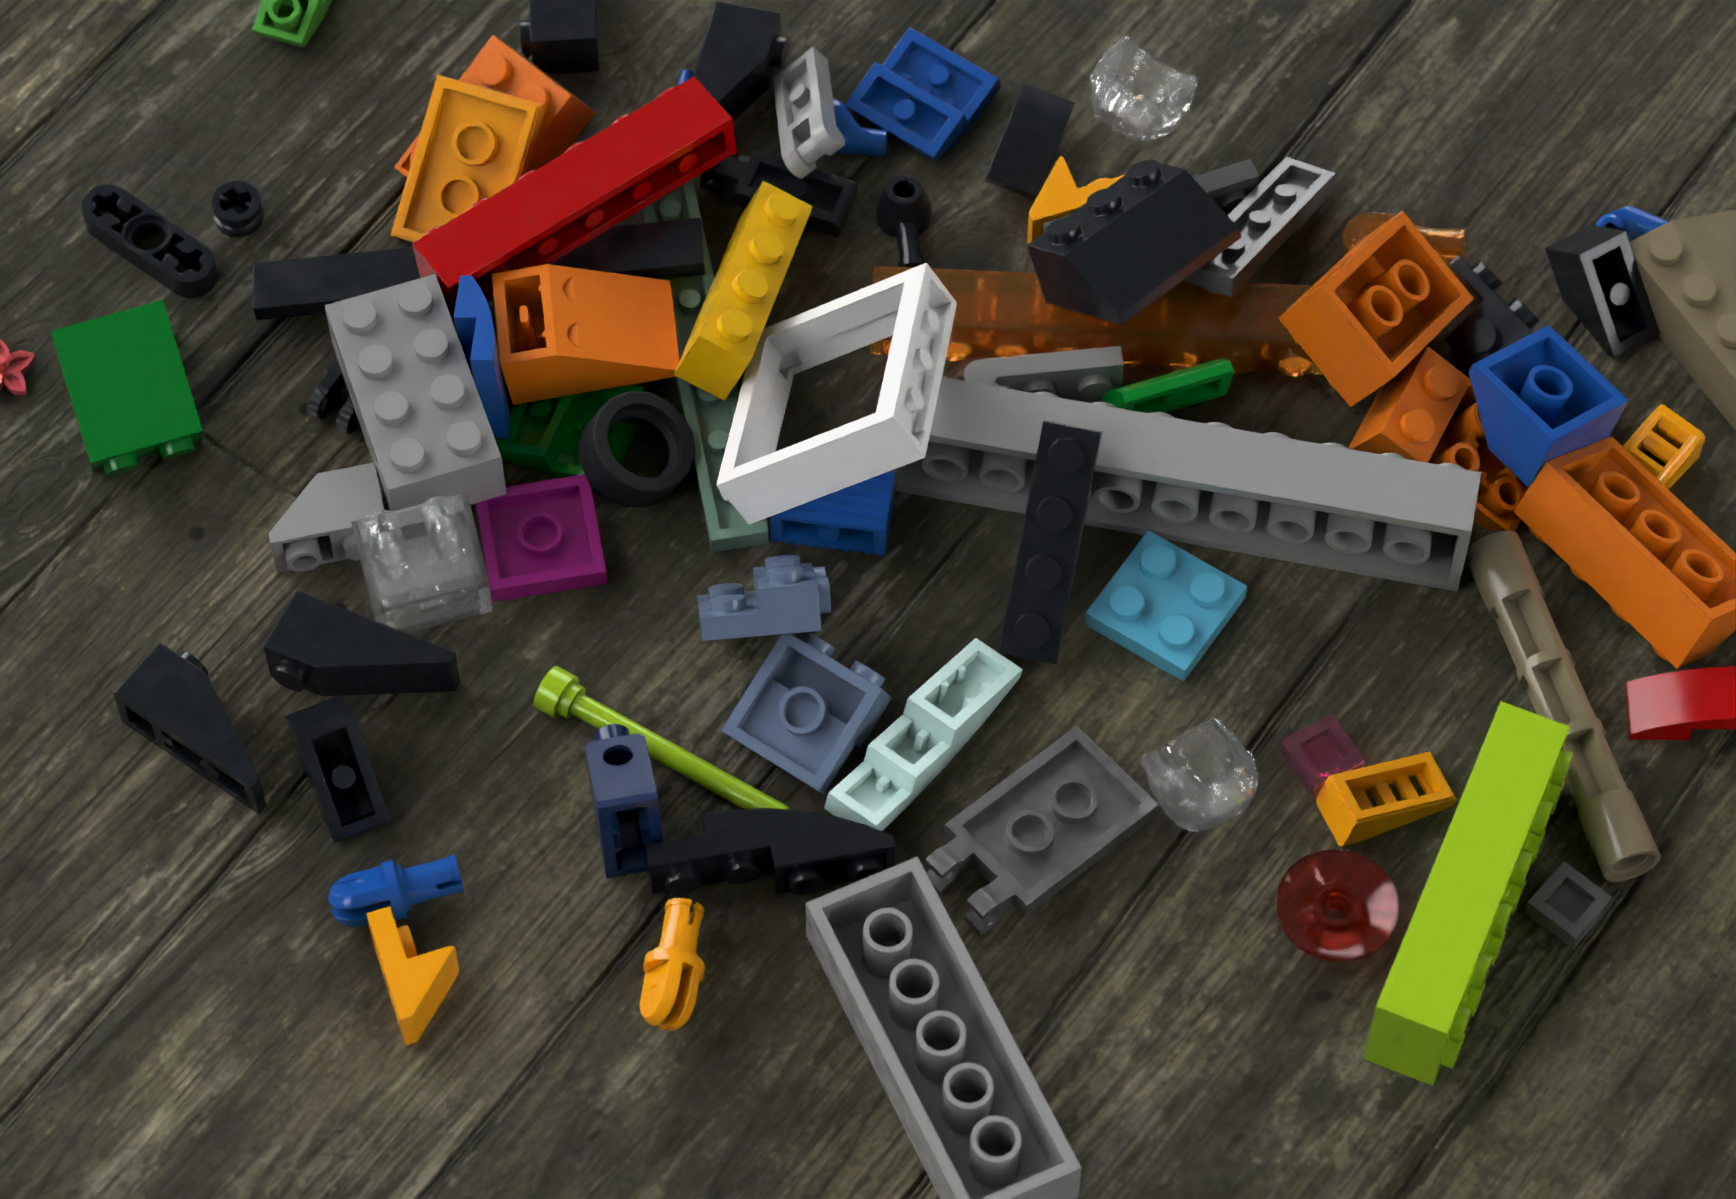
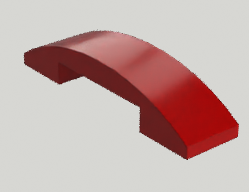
M1736 666L1674 671L1626 682L1625 695L1629 740H1689L1692 729L1736 730Z

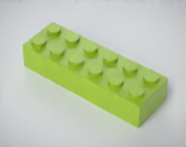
M1500 701L1377 1002L1364 1060L1434 1086L1441 1065L1453 1069L1466 1035L1464 1033L1470 1016L1473 1017L1477 1010L1486 985L1485 980L1490 966H1494L1505 938V929L1511 914L1514 915L1526 884L1525 879L1530 865L1535 863L1546 833L1545 828L1550 815L1554 814L1566 782L1564 780L1574 752L1564 749L1570 726Z

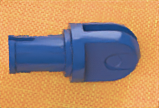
M455 854L401 869L400 864L394 865L392 859L381 862V866L351 873L338 879L330 889L328 902L333 907L331 911L333 917L340 924L346 927H363L369 925L366 913L390 906L393 917L396 921L408 918L406 912L412 911L411 905L455 893H464Z

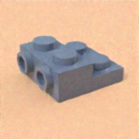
M796 555L770 557L765 559L764 567H753L755 586L753 591H744L743 584L726 583L710 586L708 588L709 594L697 595L702 641L822 631L820 613H831L829 579L826 577L825 566L813 567L811 562L801 563L800 556Z
M805 632L800 640L791 633L781 634L721 731L824 795L854 746L856 745L859 748L863 746L892 697L880 688L885 681L884 677L856 660L850 669L832 659L837 649L816 635Z

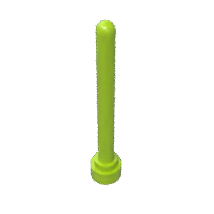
M554 666L546 674L537 689L533 706L555 719L561 715L570 719L574 715L597 729L610 724L624 725L629 729L630 735L639 733L645 736L650 758L743 809L772 808L790 810L782 802L585 695L586 688L579 685V678L559 666Z

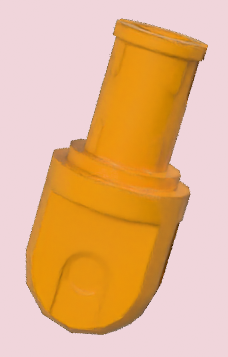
M673 898L665 903V916L659 947L645 955L643 964L645 977L640 999V1012L648 1024L651 1026L659 1025L660 1029L664 1031L680 1029L688 1021L696 1003L699 983L703 980L705 963L696 954L701 920L704 916V907L697 902L693 905V911L690 912L692 900L685 898Z

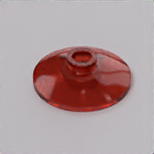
M1327 849L1304 856L1287 870L1278 887L1276 913L1280 926L1286 936L1303 952L1325 961L1350 962L1373 954L1388 941L1397 923L1399 902L1396 889L1390 877L1374 861L1352 851ZM1330 909H1337L1343 912L1346 918L1344 920H1333L1325 916L1324 913Z

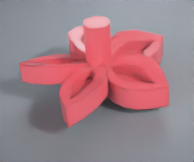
M1 339L0 391L4 385L6 390L14 395L27 396V386L23 374L31 369L36 356L34 353L23 350L14 351L10 354L8 346Z

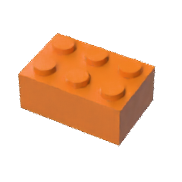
M1402 210L1355 245L1278 319L1289 331L1294 341L1302 347L1324 374L1330 385L1337 390L1351 408L1393 379L1474 298Z

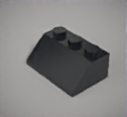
M1145 160L1132 165L1127 170L1125 176L1108 188L1091 194L1087 199V203L1067 217L1053 221L1048 225L1046 232L1027 244L1046 303L1123 325L1242 237L1238 226L1185 169L1162 164L1156 160Z

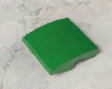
M1216 359L1106 392L1100 402H1107L1117 408L1143 413H1167L1227 395L1234 369L1230 360Z
M626 385L516 404L510 414L509 438H499L497 441L501 457L515 465L555 478L583 475L585 473L580 465L578 444L584 426L610 398L628 391L646 392L644 387ZM619 421L614 423L608 431L609 448L616 461L622 464L638 430V424Z

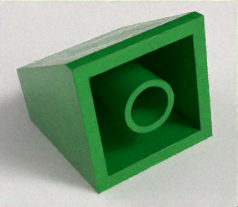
M163 300L51 331L56 355L92 472L104 468L106 476L121 474L139 467L138 458L159 452L162 460L177 458L195 451L194 442L204 440L203 429Z

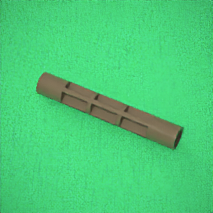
M1499 531L1484 536L1468 548L1465 560L1489 615L1493 620H1496L1517 668V679L1521 687L1526 689L1536 714L1570 726L1564 749L1574 752L1565 780L1578 808L1577 816L1606 881L1622 882L1638 877L1652 869L1660 861L1661 854L1633 792L1628 790L1606 741L1607 733L1600 719H1597L1574 669L1576 663L1569 649L1565 648L1546 606L1544 591L1520 537L1513 531Z

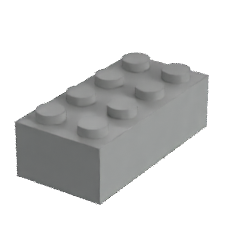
M433 274L325 305L332 345L373 463H375L377 476L395 527L506 495L502 457L436 275Z

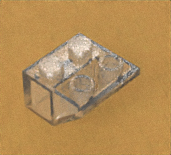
M467 493L452 497L436 496L420 505L396 511L380 510L371 513L364 519L351 522L362 582L374 621L404 633H409L493 611L489 581Z

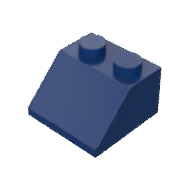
M1549 325L1472 364L1469 370L1488 448L1528 488L1546 461L1610 437L1629 401Z

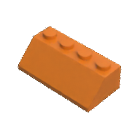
M1611 436L1545 462L1517 505L1514 513L1529 526L1531 533L1538 540L1546 543L1569 565L1572 573L1577 578L1588 583L1607 601L1612 611L1620 619L1634 627L1651 644L1652 649L1659 657L1670 662L1676 669H1679L1711 654L1736 631V553Z

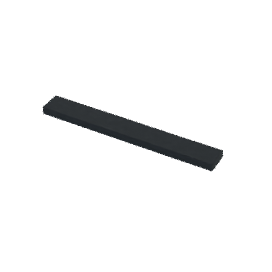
M693 218L614 226L551 263V265L655 279L706 275L701 219ZM413 247L253 263V310L256 320L325 314V305L419 279L421 277Z

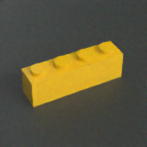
M765 181L761 183L738 219L674 372L675 376L724 401L726 400L751 362L813 206Z

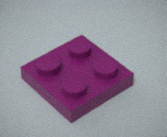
M585 474L507 486L506 495L475 503L492 602L608 584L591 485Z

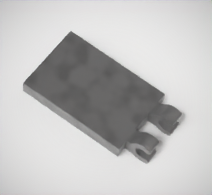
M1075 726L948 821L944 827L943 837L949 843L936 849L926 858L925 863L931 868L926 873L938 894H942L951 888L971 864L990 882L967 899L966 904L972 910L964 915V920L979 935H982L994 927L1012 905L1024 917L1029 915L1157 816L1159 804L1078 726Z

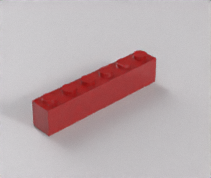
M695 76L676 87L664 90L653 101L631 114L617 118L611 126L584 142L573 144L564 154L537 170L526 172L515 183L490 198L479 200L468 211L442 226L430 229L421 239L412 243L420 277L436 275L448 311L453 317L461 275H472L480 286L487 302L494 299L493 273L551 264L737 153L732 117Z

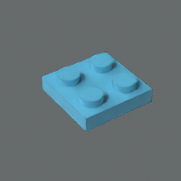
M1148 530L1087 610L1084 625L1184 682L1246 598L1247 586Z

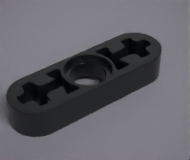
M100 185L91 189L84 196L81 203L83 218L87 231L95 239L181 297H201L214 288L218 279V273L213 252L207 245L117 185ZM117 208L120 220L109 213ZM101 210H104V211H106V212H109V213L103 214V215L99 218L98 212H100ZM121 222H122L123 224H125L123 230H122ZM156 232L165 237L160 246L151 250H143L134 245L136 239L144 233ZM175 253H177L178 260L174 258ZM179 262L190 269L200 264L201 271L196 273L193 270H187L182 274Z

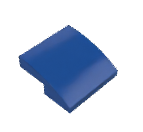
M909 27L884 64L880 65L875 62L845 105L851 113L879 129L887 130L888 134L936 162L977 120L997 94L1001 85L997 77Z
M461 275L454 312L457 335L494 438H509L510 408L504 376L500 367L499 351L491 312L480 286L472 275Z

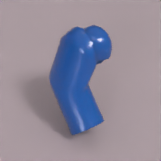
M833 99L836 127L845 140V145L837 153L885 157L888 131L884 129L860 128L848 111L847 106L842 101Z
M1627 206L1605 214L1599 218L1595 226L1626 231L1630 242L1669 221L1638 208Z

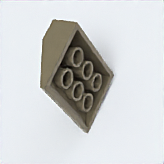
M1736 210L1669 221L1630 241V245L1660 334L1657 336L1736 431Z

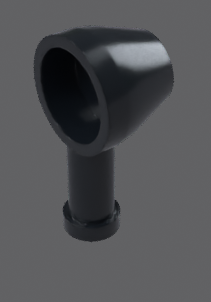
M901 175L891 179L881 193L876 206V219L879 227L886 234L897 238L899 253L898 274L925 263L921 257L919 235L928 228L932 217V207L927 193L917 179L908 175Z

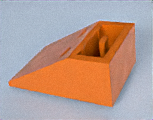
M494 35L491 36L459 79V81L546 106L528 171L537 170L564 154L596 113L527 58ZM420 133L394 167L405 177H408Z
M551 264L492 274L499 361L513 405L677 377L674 375V372L680 361L672 286L669 280Z
M1429 346L1425 347L1393 379L1381 386L1348 449L1376 454L1396 453L1409 460L1432 464L1452 463L1466 470L1481 472L1473 523L1493 532H1515L1521 519L1514 513V510L1529 488L1489 450L1471 380Z

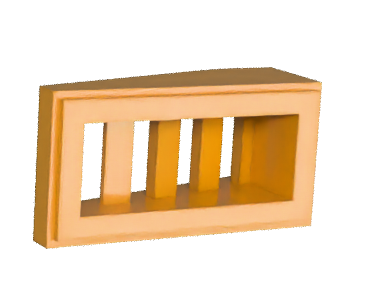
M1661 404L1640 425L1623 447L1669 490L1698 460L1705 441V435L1701 430L1670 408ZM1645 450L1649 451L1666 463V465L1662 467L1643 452Z
M1431 752L1329 775L1316 798L1317 806L1340 847L1370 839L1454 806L1457 801ZM1415 775L1425 795L1418 796L1409 777ZM1393 784L1401 801L1396 800L1389 785ZM1367 793H1371L1377 807L1372 806L1366 795Z

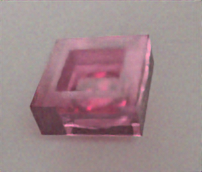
M1333 714L1282 740L1280 752L1312 797L1319 794L1329 775L1362 768L1365 764V758Z

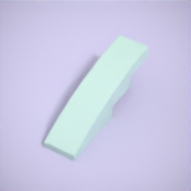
M975 638L908 697L903 715L868 745L864 761L828 793L824 809L836 817L862 823L883 831L916 799L975 734L1019 680L1023 669Z

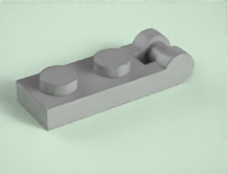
M814 47L810 48L773 78L781 156L787 168L800 179H803L816 169L815 161L824 154L832 156L845 145L844 137L836 127L828 59Z
M1121 346L979 359L972 361L966 366L964 381L973 383L987 381L1007 389L1030 393L1050 392L1064 399L1098 402L1101 401L1106 392L1122 387L1124 362Z

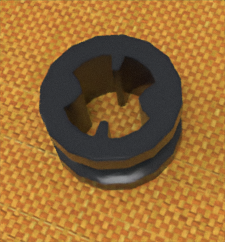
M232 181L217 188L211 199L216 227L223 234L230 237H244L257 231L264 218L259 191L252 184L245 181ZM238 204L241 209H246L247 211L237 214L235 210L229 209V207Z

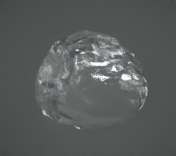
M1124 35L1116 44L1109 47L1090 76L1091 103L1097 118L1101 119L1105 125H1109L1115 132L1123 134L1131 140L1149 141L1170 133L1181 121L1183 114L1189 109L1198 84L1197 77L1193 74L1188 76L1176 71L1159 58L1138 47L1129 35Z
M1213 717L1207 722H1202L1199 726L1192 727L1181 735L1168 740L1165 744L1159 745L1140 760V765L1146 772L1150 789L1166 816L1171 818L1179 827L1191 832H1204L1213 826L1223 825L1226 820L1230 821L1233 818L1237 819L1240 817L1255 796L1259 782L1251 751H1248L1239 736L1225 727L1217 717Z

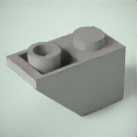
M375 463L317 473L269 532L277 573L290 570L305 572L321 564L346 559L366 560L372 558L377 553L392 551Z

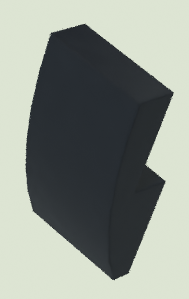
M1024 83L994 155L985 182L1036 200L1043 187L1053 158L1056 155L1075 102Z

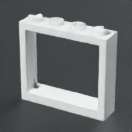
M927 263L763 329L751 362L745 370L716 484L725 501L729 500L748 524L763 520L926 457L957 307L956 300ZM893 335L876 413L776 451L794 374Z

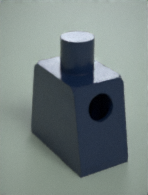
M606 725L597 730L594 735L595 741H590L585 745V753L606 878L647 872L646 845L663 842L659 800L645 736L639 733L630 735L629 729L624 725ZM636 808L638 816L633 821L628 823L618 822L616 811Z

